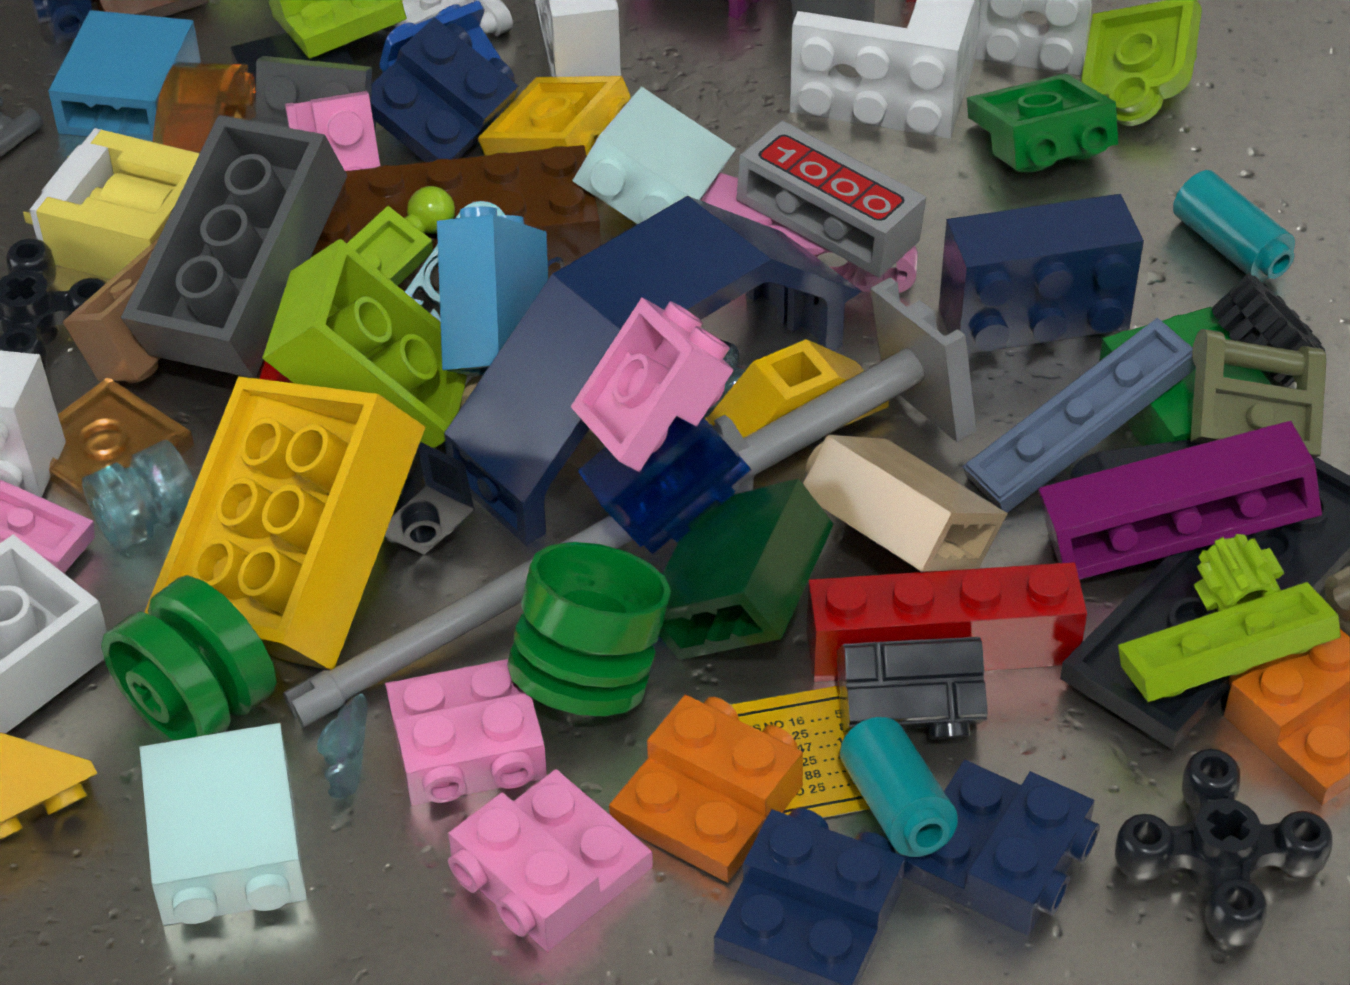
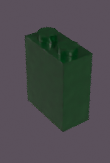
M799 478L698 503L662 573L669 584L671 594L659 637L678 660L782 638L834 526V523Z

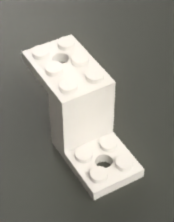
M917 0L907 28L798 11L792 25L790 112L950 139L975 59L1081 76L1087 49L1093 0ZM1037 11L1043 14L1048 22L1041 25L1031 24L1023 18L1022 13ZM839 64L850 65L856 69L860 76H844L837 71L835 66Z

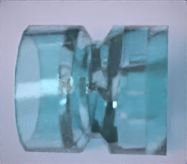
M166 439L132 454L130 466L127 468L116 462L82 478V488L91 513L104 537L117 552H121L152 537L153 526L157 523L165 528H171L179 524L195 486V481L180 453Z

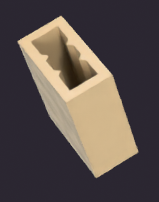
M827 435L824 442L820 443L813 450L806 463L807 476L803 484L820 507L920 571L980 568L1008 514L888 439Z

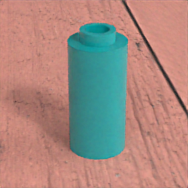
M1203 170L1196 173L1178 191L1173 203L1174 215L1246 275L1250 273L1263 282L1269 278L1276 279L1282 276L1290 268L1295 257L1294 236L1215 172Z
M874 717L854 726L842 741L840 758L892 846L899 853L910 857L925 856L942 848L951 839L958 823L957 811L901 725L891 718Z

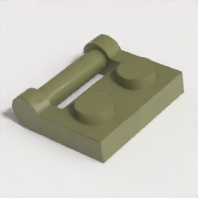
M1201 329L1195 338L1192 350L1193 364L1196 366L1190 442L1204 444L1292 421L1312 458L1321 456L1327 364L1325 351L1321 348L1301 346L1298 351L1229 340L1225 339L1222 332ZM1224 365L1291 375L1297 386L1296 389L1225 378L1223 377Z

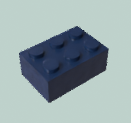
M1121 194L946 219L939 310L949 334L957 329L965 334L968 354L1129 330L1144 240Z

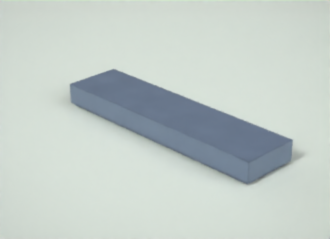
M1156 318L965 463L962 467L967 479L995 506L1008 513L1195 370L1196 366L1193 364L1192 359L1193 348L1159 318Z

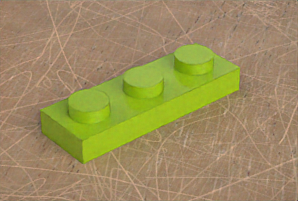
M1308 582L1119 644L1118 649L1122 669L1145 699L1150 702L1162 697L1179 695L1186 689L1225 676L1242 674L1254 666L1290 654L1307 652L1314 646L1341 638L1338 614Z

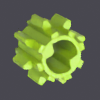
M1236 534L1234 538L1228 539L1222 537L1214 541L1215 545L1207 551L1203 550L1199 556L1202 563L1197 568L1203 579L1194 584V587L1207 611L1216 608L1218 611L1281 591L1276 579L1281 577L1284 571L1271 549L1261 550L1255 539L1248 541L1245 535Z

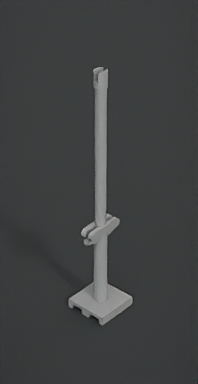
M891 277L870 288L881 358L880 363L744 438L733 421L726 415L714 420L716 430L708 422L700 421L697 426L693 425L688 433L695 469L561 543H595L618 549L700 502L752 490L756 474L898 395L956 442L977 431L965 334L957 329L946 336L942 335L937 331L934 310L921 300L908 307L900 302L898 283ZM532 559L330 671L323 670L283 692L285 701L294 718H298L302 728L344 706L347 699L521 603Z

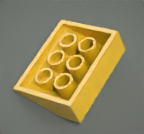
M238 376L144 613L148 614L149 603L154 595L175 579L189 575L203 580L215 588L245 616L262 640L269 656L325 670L334 669L426 427L379 394Z

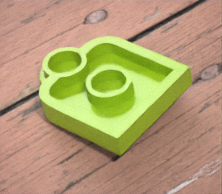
M1164 0L1092 14L1082 83L1116 102L1117 123L1124 126H1134L1148 121L1159 111L1163 99L1177 95L1189 84L1193 75L1202 7L1198 0Z

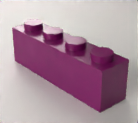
M1292 421L1039 488L1049 540L1058 563L1075 562L1079 579L1215 544L1214 541L1222 537L1224 539L1234 538L1236 534L1246 536L1322 515L1315 462Z

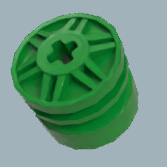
M567 542L550 545L535 553L529 566L521 601L524 613L521 614L515 627V641L511 647L507 662L512 681L528 696L551 708L576 715L609 716L628 712L640 704L650 676L649 672L655 656L653 644L658 641L671 594V589L665 576L649 562L627 551L602 544Z

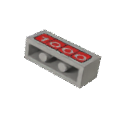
M783 120L740 154L736 196L738 201L879 278L920 241L926 196Z

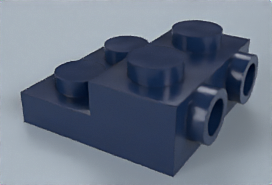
M434 17L399 49L396 62L371 84L372 117L379 125L425 162L439 159H459L514 101L519 86L514 82L515 78L511 68L499 58L487 60L472 48V40L461 26L455 23L445 26Z
M964 759L944 790L958 815V823L953 836L942 848L931 854L921 857L905 856L903 878L1029 936L1042 912L1053 916L1059 908L1070 881V876L1065 873L1073 859L1084 863L1093 849L1100 830V824L1091 820L1095 800L1031 771L1022 785Z
M797 808L787 815L771 809L743 863V881L714 935V952L800 985H858L902 891L905 856L896 854V850L891 842L879 834L862 832L854 839L829 830L827 822L819 814L811 810Z

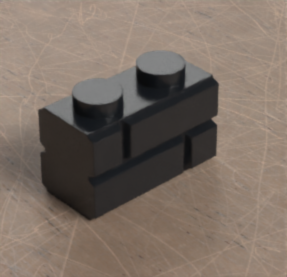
M981 637L843 644L837 650L843 732H849L854 726L866 719L887 717L898 722L903 729L928 727V735L931 740L970 737L969 725H977L987 720L988 708Z

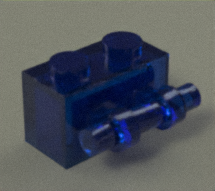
M704 415L697 426L676 416L668 428L665 441L657 451L651 453L640 472L619 462L606 446L583 465L578 472L604 510L640 547L644 545L653 555L669 540L673 539L677 543L691 531L688 524L716 500L723 504L736 492L733 486L752 469L736 450L734 451L715 425Z

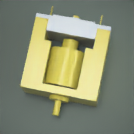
M94 128L82 145H78L70 156H67L66 161L42 189L41 196L29 209L30 213L23 211L25 223L32 224L36 238L49 246L55 265L112 279L160 237L200 153Z

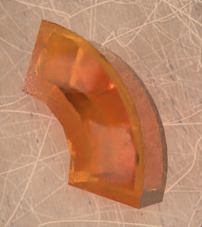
M205 62L175 63L169 70L160 93L155 117L153 142L200 153L218 115L246 120V106H252L255 99V79L253 73H248V65Z

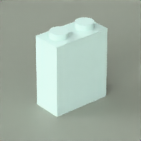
M640 87L599 135L574 177L573 182L639 224L686 196L701 201L718 174L725 168L736 148L645 88Z
M280 723L139 747L152 887L163 926L177 923L198 924L216 916L249 910L270 911L288 903L307 900L289 766Z

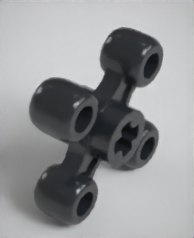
M28 238L14 243L9 248L6 255L9 274L0 279V331L4 332L0 336V351L40 354L44 370L46 371L48 359L45 346L56 338L59 331L58 325L64 324L63 321L107 282L100 278L90 277L75 282L68 291L49 289L54 283L57 273L52 251L45 242Z
M1206 749L1197 752L1190 758L1185 766L1182 778V794L1186 803L1196 810V819L1187 825L1170 826L1163 819L1155 815H1134L1127 819L1118 831L1115 844V859L1118 867L1127 876L1141 881L1156 879L1164 874L1167 869L1176 867L1187 868L1190 877L1199 886L1212 892L1207 902L1205 916L1209 933L1218 942L1226 946L1239 947L1250 944L1259 936L1267 914L1265 896L1251 882L1249 878L1251 872L1259 867L1272 865L1278 866L1284 873L1292 877L1306 878L1314 876L1324 868L1330 857L1333 834L1329 824L1321 816L1309 811L1292 812L1283 817L1279 823L1261 824L1257 814L1248 805L1235 800L1238 795L1241 777L1237 762L1226 752L1217 749Z

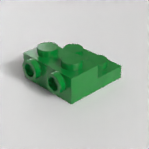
M1066 73L966 97L968 118L989 131L992 139L993 155L1020 172L1039 171L1052 165L1058 159L1066 157L1077 160L1091 158L1104 152L1110 146L1118 145L1116 102Z

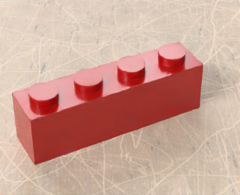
M1075 562L810 579L808 583L806 632L814 683L838 681L837 650L843 644L981 637L984 671L1062 666L1063 661L1083 642L1087 619L1086 605Z

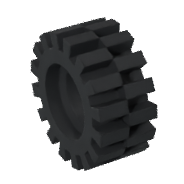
M1250 273L1241 279L1211 308L1222 328L1230 333L1229 336L1232 340L1298 351L1301 346L1321 348L1325 351L1320 340L1312 334L1313 331L1310 327L1299 319L1300 316L1293 309L1291 310L1279 295L1276 296L1268 285L1262 283L1259 278L1254 275L1252 276ZM1269 372L1271 377L1278 383L1281 382L1283 386H1290L1294 382V378L1291 375Z

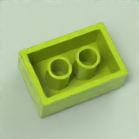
M338 239L290 271L262 358L295 384L381 395L426 427L420 442L432 448L445 442L444 432L459 412L468 376L442 370L441 322L341 239Z

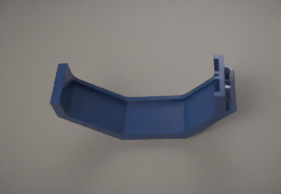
M686 196L550 276L444 432L446 455L465 464L472 498L525 546H528L546 534L544 506L546 492L590 429L571 408V405L641 298L662 309H665L668 303L672 301L702 320L745 293L753 302L760 297H764L777 307V320L780 323L785 324L787 322V328L792 332L803 327L818 339L819 345L836 351L843 346L845 302L862 291L782 231Z

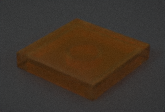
M107 377L58 414L66 443L58 460L54 457L51 459L49 464L50 480L103 516L193 447L192 433Z

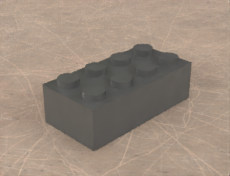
M218 115L121 316L123 322L148 355L256 378L264 360L262 358L290 271L310 259L347 178V174L325 134Z

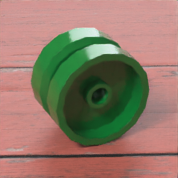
M189 575L175 579L154 595L149 603L148 614L141 611L132 613L103 635L101 649L106 666L117 687L136 713L167 742L227 732L231 722L230 714L234 716L249 714L273 694L277 684L273 662L262 640L245 616L215 588L205 581Z

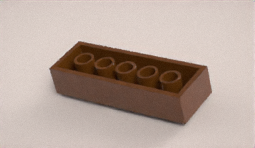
M584 145L556 146L541 150L495 153L487 156L459 159H439L432 162L395 166L382 165L376 168L345 171L347 178L311 257L338 239L343 240L347 244L387 206L405 218L408 215L407 206L411 196L423 187L435 186L445 190L451 196L455 206L454 219L460 213V209L478 201L490 202L498 206L505 215L523 217L524 225L546 231L547 260L558 256L563 258L564 265L567 266L601 246L600 218L595 196L573 182L574 177L587 157ZM424 233L430 239H432L434 250L438 244L437 233ZM426 260L398 285L400 289L404 292L406 291ZM554 262L548 267V278L554 272L560 270L559 263ZM439 266L432 271L430 276V282L435 291H439Z

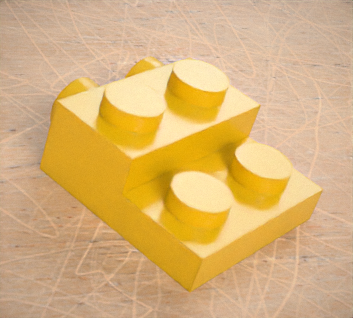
M623 76L536 77L478 137L485 156L495 153H514L549 149L556 146L569 147L584 145L587 156L599 135L627 104L631 96Z

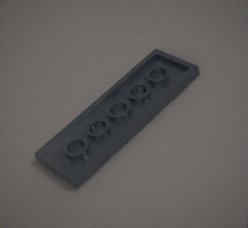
M1317 457L1313 460L1316 466L1322 515L1245 536L1248 541L1255 539L1261 550L1271 549L1284 571V574L1276 579L1281 590L1308 582L1319 593L1325 587L1327 577L1338 572L1350 560V475ZM1215 544L1167 556L1062 663L1061 680L1171 749L1178 745L1230 689V676L1186 689L1183 693L1173 697H1162L1148 702L1122 669L1118 645L1218 612L1217 608L1207 611L1194 587V584L1203 579L1197 568L1202 563L1199 556L1203 550L1207 551Z

